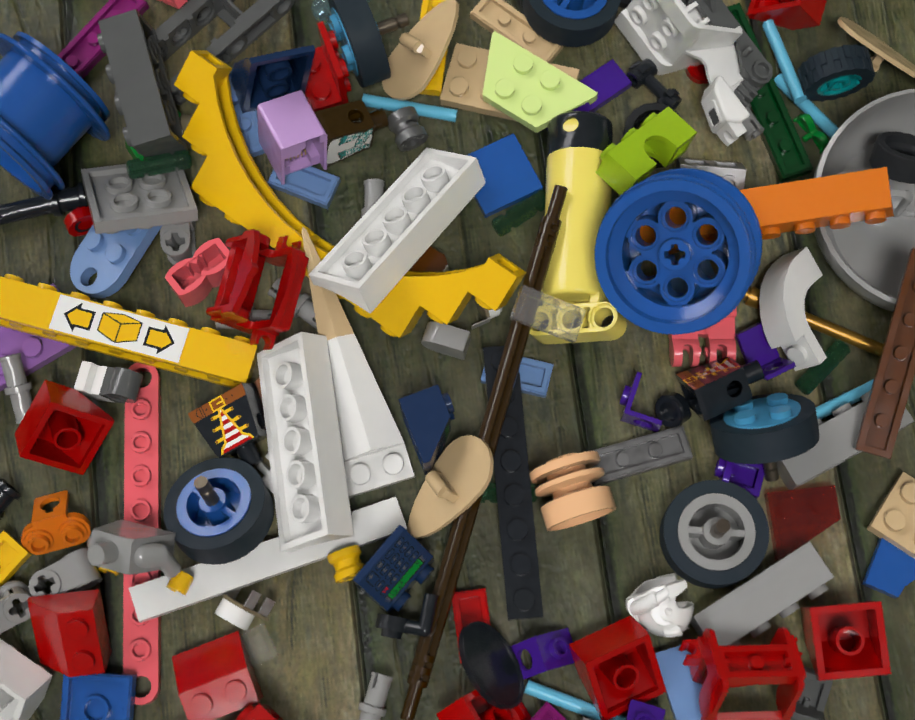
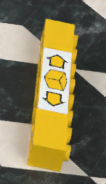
M5 274L4 277L0 276V326L230 388H234L241 383H250L257 361L258 346L250 345V339L246 337L234 336L232 339L221 336L219 331L209 327H202L201 330L188 327L186 322L179 319L169 318L168 321L155 318L156 316L146 310L137 309L136 312L124 310L120 304L112 301H103L102 304L91 301L90 297L79 292H71L68 295L57 292V288L49 284L38 283L35 286L25 283L24 279L12 274Z

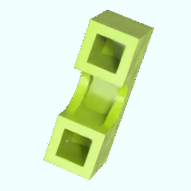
M669 106L659 114L653 112L644 120L639 129L631 128L618 145L611 143L600 155L602 162L596 174L621 196L632 186L650 177L657 165L650 157L656 159L666 168L686 152L697 131Z

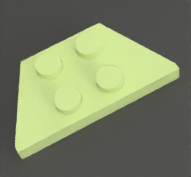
M496 31L492 33L482 94L483 101L537 133L547 128L549 122L555 116L571 112L587 102L590 105L597 100L598 92Z

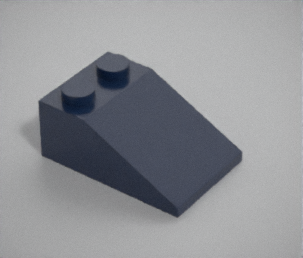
M314 45L245 58L234 63L231 82L242 113L255 111L260 103L302 90L305 94L316 51Z

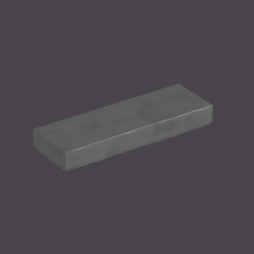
M683 425L592 450L598 452L600 462L591 468L601 467L605 471L604 476L593 482L594 486H599L692 460L693 455Z

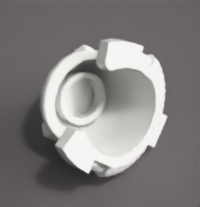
M670 573L644 581L626 598V610L648 632L656 636L669 638L681 636L682 632L689 628L688 625L692 620L694 603L690 601L676 602L675 597L687 588L686 580H678L676 573Z

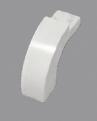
M808 247L782 255L770 266L762 281L759 297L760 318L766 339L771 349L782 347L788 360L795 362V371L820 365L827 358L813 334L805 315L806 293L810 286L823 276Z

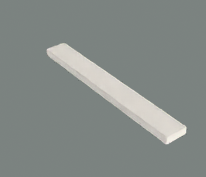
M395 496L352 511L354 536L312 545L293 552H281L279 537L261 542L249 554L233 562L218 565L200 563L182 569L181 571L193 577V582L186 595L168 589L166 586L170 578L166 576L130 587L129 591L138 621L142 623L324 560L329 554L353 545L361 547L387 538L399 525L407 530L398 500Z

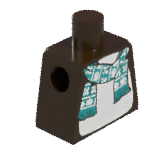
M361 100L315 112L327 134V167L369 149L372 146L374 132L388 127V118L385 111L380 108L368 112L364 102Z

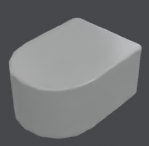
M430 321L427 323L421 344L432 351L465 360L471 342V335L468 330Z

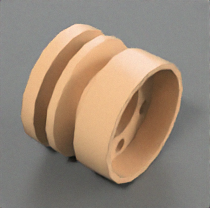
M597 451L565 454L549 460L546 464L535 468L529 473L531 483H544L535 489V495L537 497H553V500L540 508L547 531H558L601 518L616 510L617 507L610 486L593 487L592 485L593 482L605 474L604 468H591L600 462Z

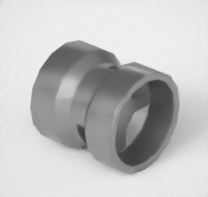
M414 107L400 108L387 117L388 128L391 132L395 133V142L400 151L415 149L428 139L425 128L418 123L419 116Z

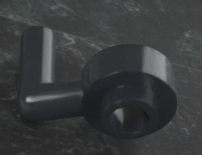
M424 594L419 621L378 613L375 627L382 628L381 636L400 640L403 633L421 637L429 636L432 631L438 595Z

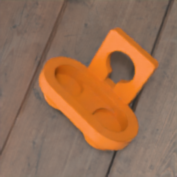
M67 490L34 499L32 521L24 527L21 535V544L29 553L42 555L80 545L88 540L91 533V523L81 513H68L69 493ZM59 502L52 512L47 513L46 510H42L48 503Z

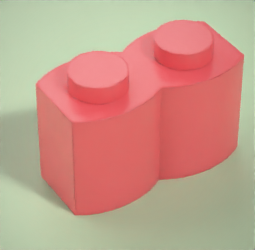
M215 238L202 244L195 251L192 258L179 261L165 275L166 281L185 307L200 303L209 295L212 288L220 286L230 252L220 238Z

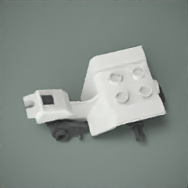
M632 0L627 8L621 11L615 19L614 23L642 61L650 59L654 62L658 70L656 75L672 73L693 65H704L709 86L705 89L701 100L711 132L717 134L727 147L747 132L742 124L750 116L746 107L757 96V92L771 80L773 75L771 64L765 59L722 0Z

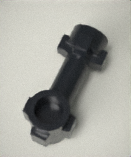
M645 59L642 62L638 60L629 68V72L626 73V76L632 82L631 86L638 89L644 84L659 99L657 103L668 105L675 110L682 101L679 97L680 93L675 88L667 90L654 77L658 73L654 62L650 59Z

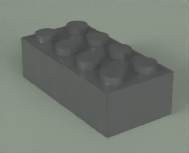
M136 9L98 21L101 33L97 34V39L104 54L107 53L109 64L106 65V72L110 82L116 86L118 95L114 96V102L121 116L124 115L126 127H123L122 130L127 145L129 147L132 146L139 155L142 154L150 162L187 152L188 147L186 140L182 138L183 129L157 35L153 27Z

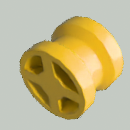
M359 545L337 550L327 556L329 564L333 565L335 569L333 577L336 584L353 580L365 564L360 559L362 552Z

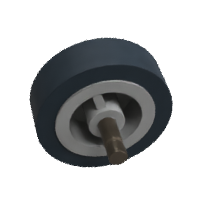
M706 480L685 488L668 506L660 525V544L669 566L681 578L703 588H724L743 580L760 565L768 549L769 525L763 508L747 490L731 482Z

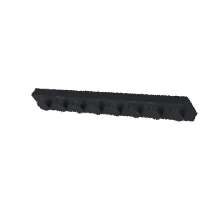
M505 346L483 347L488 402ZM518 372L493 458L508 621L543 618L520 372Z

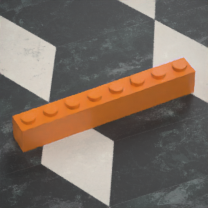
M887 167L739 190L747 198L756 213L762 239H775L780 237L781 233L795 231V234H809L815 232L816 228L830 226L831 229H844L851 226L852 222L865 221L866 224H878L887 220L886 217L894 216ZM679 207L671 208L669 213L671 221L678 225L684 224L686 222L684 210ZM704 224L701 226L700 234L704 240L715 241L717 239L718 232L713 225ZM646 225L641 227L640 236L645 242L651 243L656 239V232L652 227ZM675 244L668 253L679 252L678 245Z

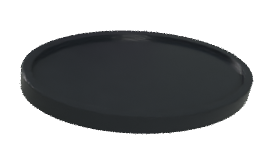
M474 621L465 625L459 635V653L465 672L472 685L488 703L496 708L507 710L518 706L524 694V681L520 665L513 650L503 636L489 624Z

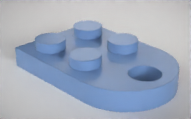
M92 225L71 261L70 276L74 286L92 298L109 297L119 291L131 276L162 225L154 226L150 229L122 230L114 234H96L94 225ZM97 273L95 282L88 286L90 277Z

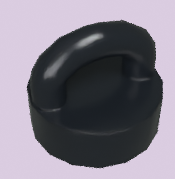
M676 392L661 396L655 404L656 416L659 420L663 421L662 424L666 427H677L685 423L692 416L689 403L684 396Z

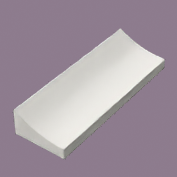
M426 148L309 273L312 283L348 299L371 314L486 184L477 157Z
M301 331L275 344L271 350H263L257 353L281 552H293L312 545L354 536L327 336Z

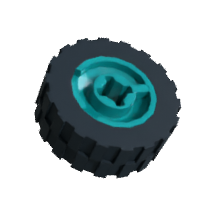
M854 44L833 47L811 56L798 68V76L807 100L823 102L843 98L865 88L874 80L875 71L868 49L865 46Z

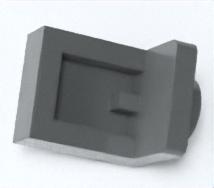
M804 666L807 675L804 680V690L796 703L795 712L791 719L825 720L823 711L833 680L817 681L814 669Z

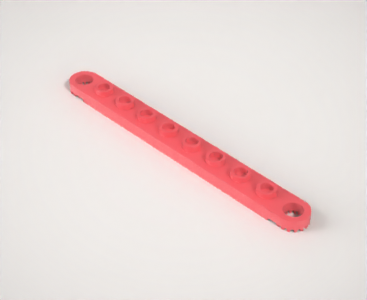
M134 363L128 369L138 373L140 371L150 372L152 379L147 386L139 388L136 403L125 402L124 520L161 529V377L155 367ZM161 570L132 575L123 574V674L137 675L136 679L146 677L151 683V690L148 695L142 698L135 695V705L144 706L151 704L160 693L161 616L140 623L129 588L161 577Z

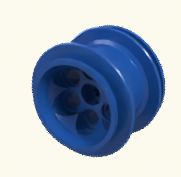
M20 31L13 38L0 33V54L3 56L0 60V166L39 196L50 200L54 196L51 190L52 187L57 190L65 189V183L54 167L87 132L99 140H110V131L104 123L110 117V112L96 92L68 64L45 45Z
M693 168L662 171L625 191L615 200L600 224L595 244L597 277L605 296L612 306L627 320L643 329L673 335L697 332L709 328L727 317L739 305L753 283L762 256L760 224L747 198L739 189L724 178ZM679 207L686 213V222L684 224L678 225L671 221L669 216L671 208ZM710 224L717 229L718 237L715 241H706L701 237L700 228L702 225ZM647 225L654 229L656 232L654 242H645L641 238L640 229L642 226ZM675 244L678 245L680 251H685V255L679 261H675V256L668 253ZM703 260H713L718 266V274L708 276L703 273L701 269V262ZM642 261H651L656 265V276L648 277L642 272ZM677 277L684 279L688 285V292L681 294L674 291L671 285L672 279Z

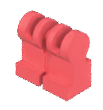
M737 307L727 317L709 328L688 334H668L671 367L682 366L683 350L688 352L690 367L699 366L702 349L698 337L705 338L703 354L706 364L717 360V350L721 352L722 358L730 357L736 361L735 317L737 316Z

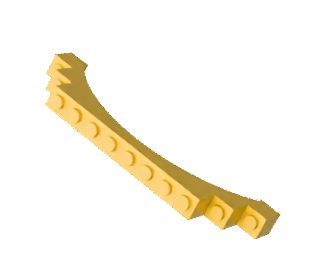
M191 50L174 86L183 91L182 95L185 99L198 104L182 138L191 143L190 147L195 152L207 157L190 189L199 195L198 198L204 204L217 207L224 212V217L231 223L242 225L247 230L255 229L261 234L270 238L269 245L274 249L279 237L288 236L286 242L288 247L292 246L293 242L301 241L300 250L304 251L301 233L302 227H304L322 261L335 246L316 235L279 200L263 178L248 150L232 101L229 74L232 68L207 50ZM499 253L489 257L486 263L471 268L445 272L408 271L371 314L338 294L336 295L339 299H345L354 305V310L361 316L372 318L381 325V330L386 334L401 338L412 332L425 310H427V315L432 320L440 324L445 323L448 325L457 320L472 296H475V302L481 307L497 311L506 306L527 272ZM306 268L305 276L309 278L308 270Z

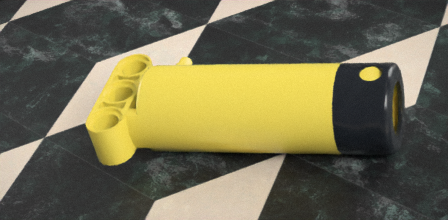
M571 111L562 113L552 118L548 124L545 216L555 185L564 186L568 190L559 218L562 221L539 299V301L542 300V306H537L530 330V335L542 344L612 341L623 336L627 328L625 317L609 303L605 296L595 267L596 238L600 224L611 207L612 188L596 174V171L602 162L600 155L613 143V126L607 117L594 112ZM613 315L612 323L602 327L603 320ZM581 318L576 328H569L574 319ZM548 320L546 328L538 331L540 323Z

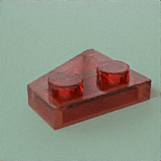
M835 485L770 492L764 495L775 560L783 559L841 519Z

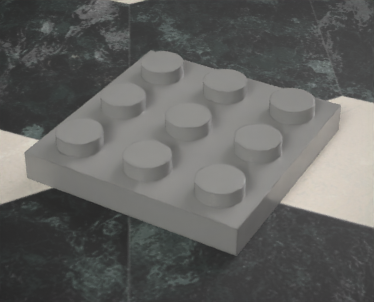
M180 158L81 169L82 182L96 234H114L122 230L150 229L154 226L167 224L181 225L190 221H198L197 206Z

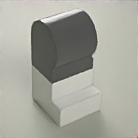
M82 361L74 389L97 401L136 403L144 376L122 367L99 366L92 362Z

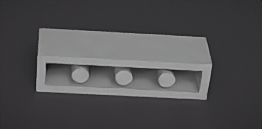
M871 390L861 396L863 402L852 407L849 402L832 412L834 418L823 423L821 418L817 419L820 439L812 449L796 457L777 462L779 475L789 492L861 453V451L854 450ZM906 407L899 431L914 422Z
M809 541L694 615L690 623L698 636H702L705 629L712 628L719 646L742 645L739 641L740 638L749 632L753 638L771 627L768 620L779 614L783 619L798 610L800 607L797 601L806 595L813 600L827 591L829 588L825 583L834 578V576Z

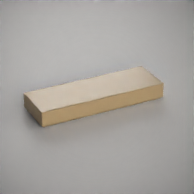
M480 0L470 12V18L490 33L496 31L548 63H551L564 48V46L549 42L538 35L527 22L525 15L504 0Z

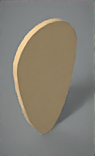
M445 0L438 4L408 33L405 32L400 36V43L388 57L391 77L382 81L383 89L390 97L400 101L408 100L420 94L427 87L438 69L454 34L459 14L458 1Z
M845 17L838 19V24L849 35L875 52V55L870 57L875 72L879 70L880 64L885 59L915 78L914 64L857 23Z
M472 435L461 436L453 440L440 455L432 470L426 475L425 481L414 501L407 526V531L415 539L428 537L446 527L466 511L486 490L493 474L494 461L492 451L484 440Z

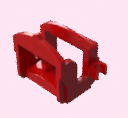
M255 229L244 231L243 235L226 239L225 245L230 247L229 256L214 307H208L206 314L211 316L210 320L251 334L250 345L259 344V339L262 337L265 341L263 349L271 350L276 336H279L281 332H288L290 330L309 257H306L305 252L300 250L301 241L293 242L292 246L288 247L286 244L288 236L279 237L275 250L268 249L270 238ZM267 262L275 266L284 267L270 319L255 322L249 321L264 263Z
M779 627L770 645L719 646L715 632L710 628L705 629L702 636H698L697 639L683 640L679 650L688 651L692 654L686 655L683 665L689 666L694 682L703 684L699 693L701 720H790L795 712L796 703L804 690V680L807 676L801 659L803 653L799 652L796 644L798 638L790 635L787 627ZM779 684L776 691L778 711L718 712L728 693V688Z

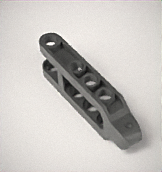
M190 0L155 30L163 61H166L218 16L230 29L218 39H212L210 41L211 45L205 50L228 65L286 15L294 5L295 0H258L244 13L233 4L235 0ZM178 73L169 82L175 104L182 105L187 99L183 97V91L174 86L179 75Z

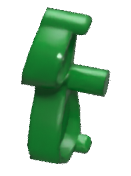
M809 114L798 115L793 119V122H797L807 133L801 138L802 141L806 143L812 138L820 150L819 154H822L829 142L827 135L817 130Z

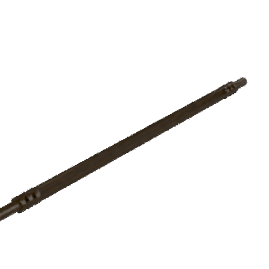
M555 185L547 214L542 216L527 273L523 281L478 438L488 444L493 458L562 223L559 218L568 188L561 185ZM483 494L453 522L433 595H438L432 631L427 637L420 636L407 679V683L410 685L400 719H415L423 688L428 687Z

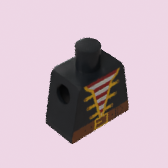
M724 357L676 374L683 396L689 403V407L704 421L751 400L752 392L749 385L764 379L763 370L757 360L741 366L730 357Z
M241 383L188 413L189 418L217 457H232L237 454L240 460L250 464L252 467L264 461L256 446V443L267 438L263 406L255 383Z

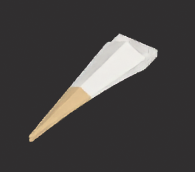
M302 227L301 233L305 256L309 257L307 265L309 276V273L321 260L307 230ZM309 276L318 335L327 336L349 497L415 478L404 440L336 293L314 285Z

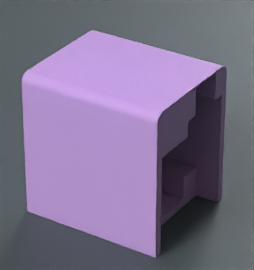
M302 90L260 103L257 106L259 143L282 185L285 184V175L318 163L321 164L324 170L327 169V134Z

